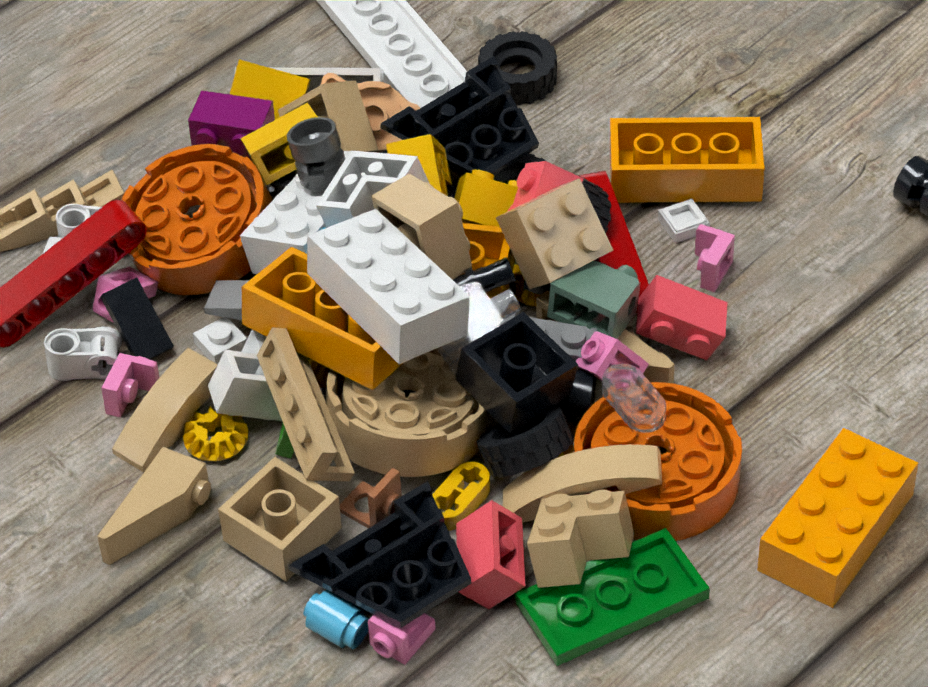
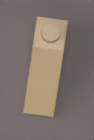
M162 447L98 534L97 538L103 562L111 565L188 520L196 508L207 501L211 491L206 463Z

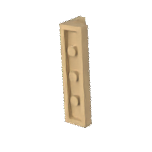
M272 327L257 354V358L305 480L350 481L355 472L337 428L330 416L308 358L296 352L287 328ZM332 461H335L336 466H330Z

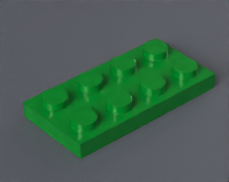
M664 528L632 542L629 557L586 562L580 584L538 588L537 584L515 593L516 605L556 666H559L709 599L710 588L667 528Z

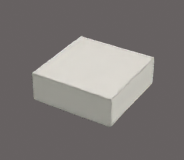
M693 199L658 210V220L675 244L696 237V230L700 224L710 225V222Z

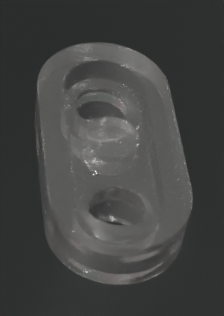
M621 363L612 365L604 371L602 375V394L631 429L647 433L656 431L663 426L666 420V402L638 368L630 364Z

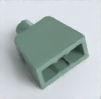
M592 261L551 283L547 317L562 323L586 326L590 330L591 328H598V332L618 339L637 311L640 291L637 273L628 265H622L616 270L598 261Z

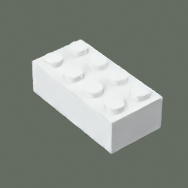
M344 151L345 158L348 156L350 151ZM297 173L292 181L243 231L240 239L253 274H258L290 247H294L307 254V236L326 227L316 207L325 190L311 191L305 189L301 185Z
M377 209L307 236V274L398 364L468 335L470 296Z

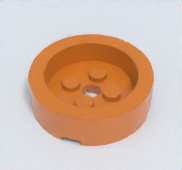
M201 144L188 146L170 152L155 160L145 168L147 174L135 187L129 185L121 200L126 202L147 227V234L144 240L128 254L139 272L158 282V289L177 295H199L211 292L216 280H239L251 271L240 235L273 201V198L257 167L247 156L244 158L232 152L230 147L223 145ZM196 205L200 206L199 209L192 214L193 218H190L189 215H185L190 207Z
M666 382L645 383V388L623 392L622 388L596 401L586 411L578 424L574 437V452L596 447L628 444L660 446L668 450V452L661 454L662 484L625 494L634 530V540H639L664 528H667L675 541L701 534L712 528L726 516L738 494L742 458L741 437L738 436L732 424L733 418L718 402L698 390ZM616 485L603 489L610 492L619 491Z

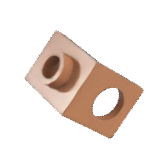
M392 468L375 487L362 481L340 504V513L367 528L395 513L394 501L402 496L400 472ZM368 497L369 513L358 511L355 508V503L361 498Z

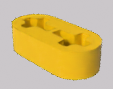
M462 463L453 470L432 494L438 509L446 510L442 514L448 531L455 530L456 523L473 513L487 498L490 492V473L487 467L481 463ZM464 481L469 483V485L465 489ZM454 503H455V511L452 510V509H450L451 506H452Z

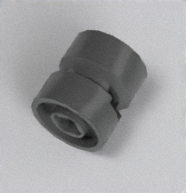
M314 117L294 125L287 133V141L292 157L296 160L295 167L301 185L311 191H322L327 189L346 158L344 151L340 148L341 141L335 122L325 117Z

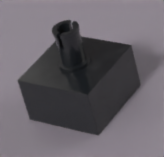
M522 312L461 348L455 380L510 433L571 395L578 364L526 313Z

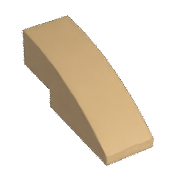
M187 348L161 375L137 406L112 448L113 454L144 472L162 447L169 449L184 434L185 423L193 421L195 411L211 397L208 384L218 364Z

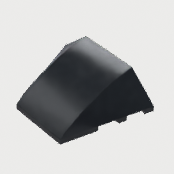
M494 56L467 71L465 82L416 111L410 106L380 125L381 129L402 140L431 134L445 148L449 169L461 176L466 172L472 173V170H482L495 175L539 146V142L522 109L516 106L510 94L511 88L508 82H504Z
M428 481L395 500V513L331 551L325 544H322L289 564L290 571L398 628L407 625L471 584V577L454 539H451L444 523V516L441 509H438Z

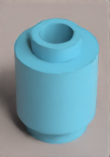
M328 590L323 591L321 594L315 593L304 608L303 615L306 617V627L341 648L345 646L351 649L357 648L368 633L369 618L364 616V610Z

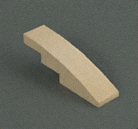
M110 170L81 188L73 179L42 198L34 189L1 208L0 252L49 239V236H58L56 213L65 205L80 204L103 207L110 201L121 200L125 191L114 171Z

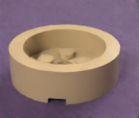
M450 342L410 359L399 366L374 390L330 369L327 376L326 404L349 460L381 474H387L394 468L400 472V477H423L455 469L477 454L479 451L477 440L488 430L489 413L455 380L462 347ZM413 390L416 392L410 393L409 398L405 397V393L402 391Z

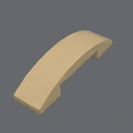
M612 445L581 450L557 457L541 466L526 471L503 489V507L520 516L522 523L535 520L541 499L548 498L554 494L583 495L615 485L619 491H625V494L660 485L662 484L660 449L658 446Z

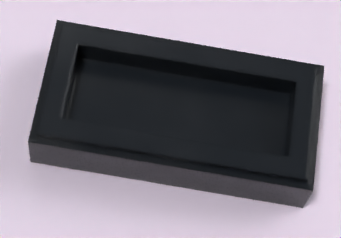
M138 278L132 279L101 295L102 302L132 356H141L151 360L174 347Z

